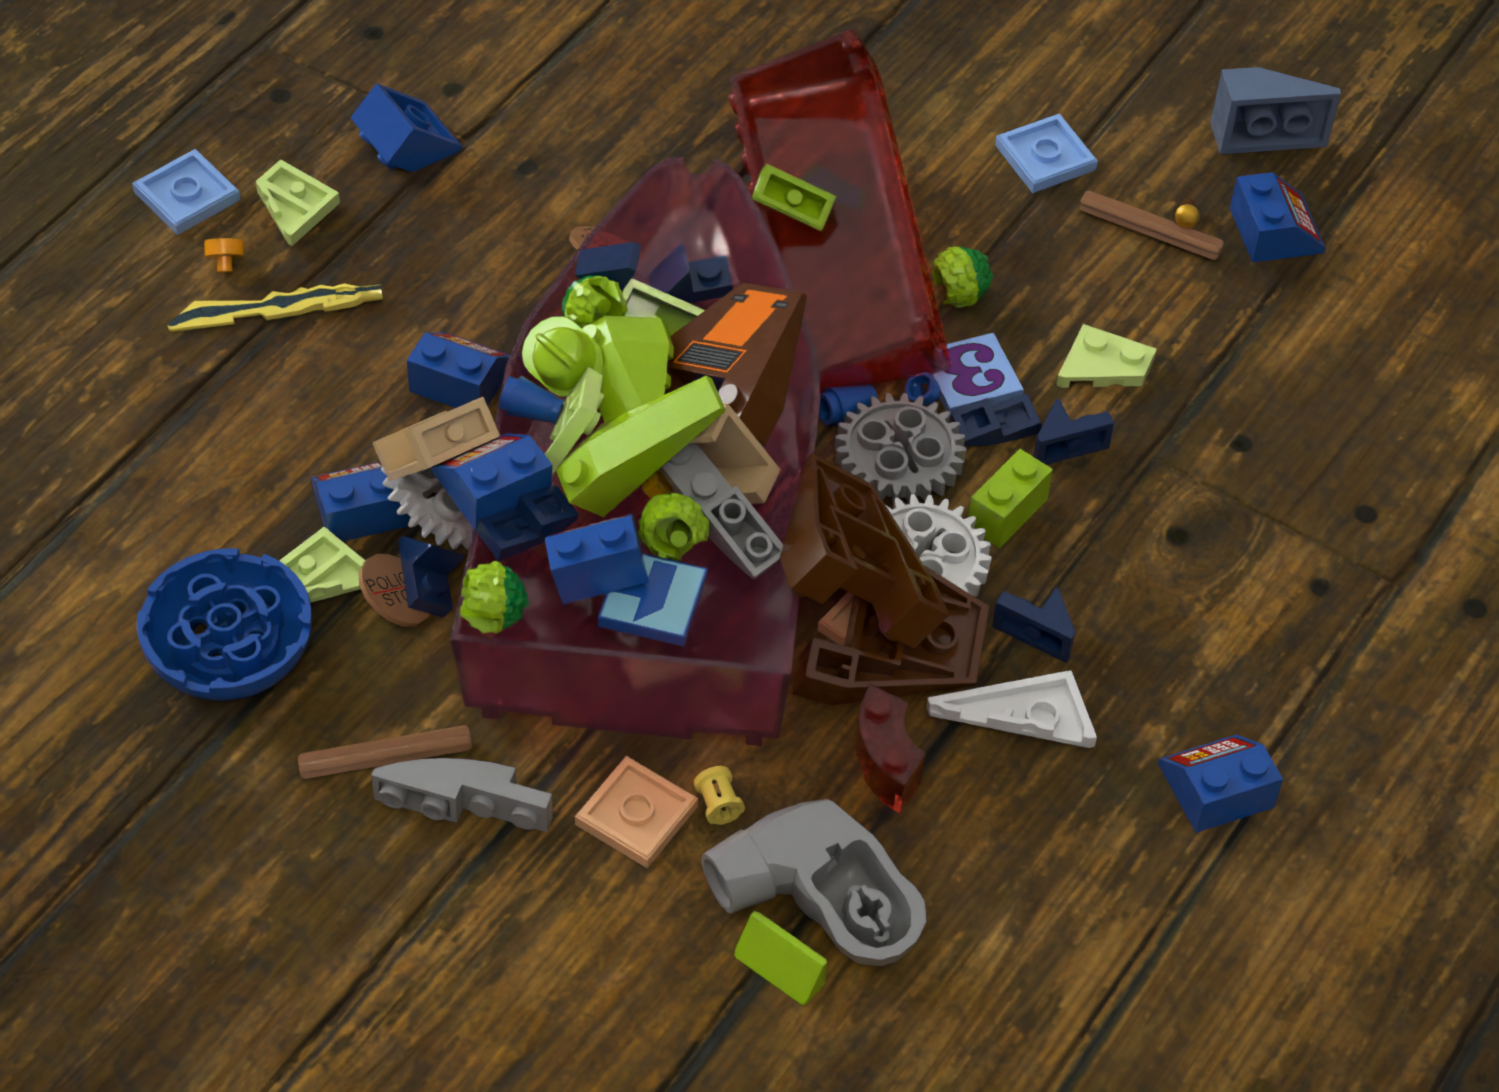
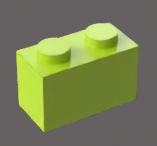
M1019 449L971 497L968 517H976L974 529L984 528V539L1000 549L1048 500L1053 469L1022 449Z

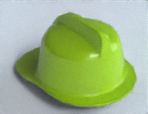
M550 317L541 321L531 329L524 341L522 349L523 364L545 387L561 397H568L588 367L602 375L604 367L602 349L589 334L568 318Z

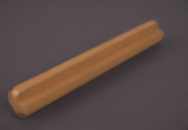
M1087 190L1082 196L1080 202V210L1082 212L1213 261L1217 260L1222 252L1224 241L1220 238L1193 228L1183 229L1172 220L1091 190Z
M462 725L306 752L298 755V766L301 777L308 779L469 751L472 747L471 734L468 726Z

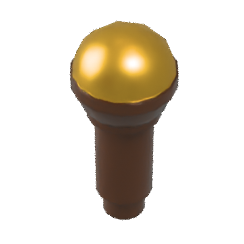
M1189 198L1184 199L1175 210V223L1183 229H1190L1197 226L1200 222L1201 213L1195 202Z

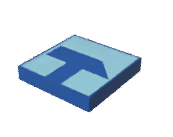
M643 553L649 582L606 593L598 615V626L685 646L707 580L708 568Z

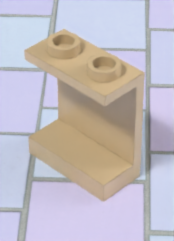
M481 397L448 412L443 411L372 443L388 480L392 481L435 466L498 438L500 434L484 397Z
M723 403L726 411L688 444L697 443L732 488L737 486L751 504L765 503L781 469L730 405Z

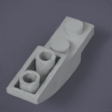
M697 443L687 444L659 469L673 487V493L692 497L694 502H697L702 507L701 510L709 521L708 537L753 580L780 562L783 548L782 542L737 486L733 488L730 486Z
M419 759L378 767L374 769L371 775L374 800H378L391 808L403 807L420 812L433 820L445 819L457 823L463 809H466L479 817H495L512 822L522 829L530 830L534 828L547 832L553 818L552 794L518 785L516 782V768L470 759Z

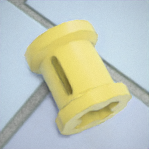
M725 766L708 768L699 773L694 779V788L699 794H702L706 803L705 815L710 824L723 825L736 820L745 810L742 799L736 797L732 788V773Z

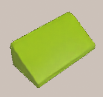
M766 164L761 170L751 200L821 232L837 196Z
M754 911L750 915L736 946L734 956L799 1004H808L825 985L827 960L760 912Z

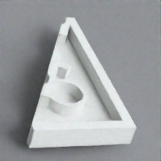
M1071 670L928 697L926 708L929 716L1087 748L1095 747L1097 736Z

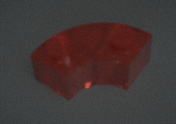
M870 684L860 707L856 756L859 758V763L864 772V780L869 788L882 802L898 813H901L922 782L926 753L915 746L905 732L908 703Z

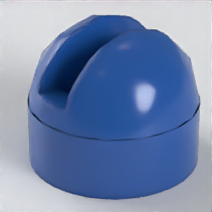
M917 372L908 379L905 393L913 402L919 396H922L923 406H928L937 401L940 396V386L937 380L929 373ZM927 383L928 386L927 393L923 387V384Z

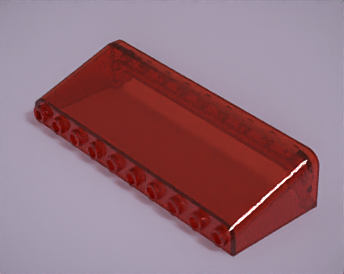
M852 28L731 76L730 81L733 92L728 94V98L734 113L738 115L739 119L738 122L734 123L740 142L745 147V151L741 152V159L745 170L751 176V181L747 182L750 197L752 198L761 170L766 164L837 196L821 232L753 201L754 204H757L758 209L757 212L753 213L754 221L760 234H763L764 242L760 243V250L764 261L770 266L771 271L770 274L766 275L768 286L803 292L807 296L789 382L793 392H800L806 398L817 396L829 387L876 385L909 379L924 372L935 374L950 369L951 359L883 81L873 57L856 29Z

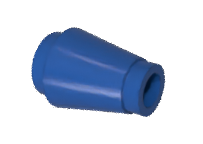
M509 376L502 390L498 408L507 411L506 416L556 424L564 405V400L557 398V396L523 376H520L519 379Z
M871 385L826 388L823 393L816 397L817 414L825 425L832 424L833 426H838L839 423H845L847 411L857 414V403L860 402L869 408L870 398L874 396L878 399L877 393Z

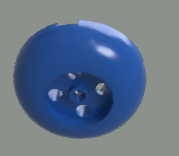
M234 548L201 552L169 567L148 588V596L141 611L138 610L137 615L139 642L142 652L154 672L163 681L182 693L200 699L215 701L237 700L250 697L280 682L301 659L308 645L312 627V611L309 596L298 576L285 564L271 556L263 554L262 558L240 554L239 549ZM204 624L207 626L203 633L194 634L193 631L198 625ZM217 653L222 654V655L217 656V657H211L213 654H217Z

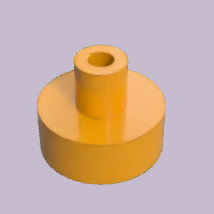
M232 238L205 240V257L217 259L218 273L233 272L232 259L244 257V241Z

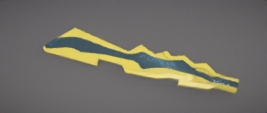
M344 283L334 287L318 285L309 289L300 287L292 293L272 291L262 301H193L168 324V330L175 332L235 324L234 318L261 315L266 320L302 315L316 310L328 312L355 307L363 302L383 300L381 284L361 287Z

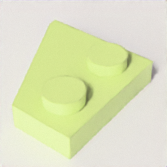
M281 159L256 180L257 192L285 240L291 246L298 242L340 204L339 192Z
M1083 324L1058 374L1056 386L1069 388L1070 381H1092L1093 387H1109L1114 384L1142 386L1155 360L1157 349Z
M589 367L566 398L560 416L550 435V439L554 442L546 451L545 456L553 465L552 475L581 434L584 433L588 436L597 425L601 416L597 409L604 397V394L600 392L603 375Z
M325 527L279 560L289 567L302 581L308 593L310 603L361 589L359 586V570L365 560Z

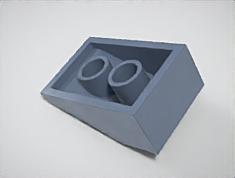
M1260 67L1223 69L1210 122L1219 153L1232 154L1327 147L1341 96L1340 88Z

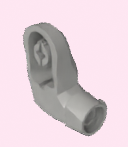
M829 799L801 802L770 813L746 830L740 829L701 856V863L708 884L717 901L726 912L734 913L772 900L776 894L792 895L798 907L808 917L822 926L838 950L858 964L884 966L899 961L917 942L927 921L925 901L917 888L899 872L878 840L840 806Z

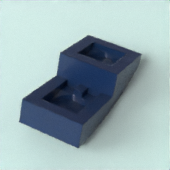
M1027 393L991 406L989 399L985 398L950 411L953 421L960 423L959 434L965 435L964 446H983L1014 441L1037 434L1042 428L1040 419Z
M554 485L519 496L517 508L479 519L476 532L496 559L500 561L543 543L548 535L563 531L577 521L579 513L568 502V499L558 486Z

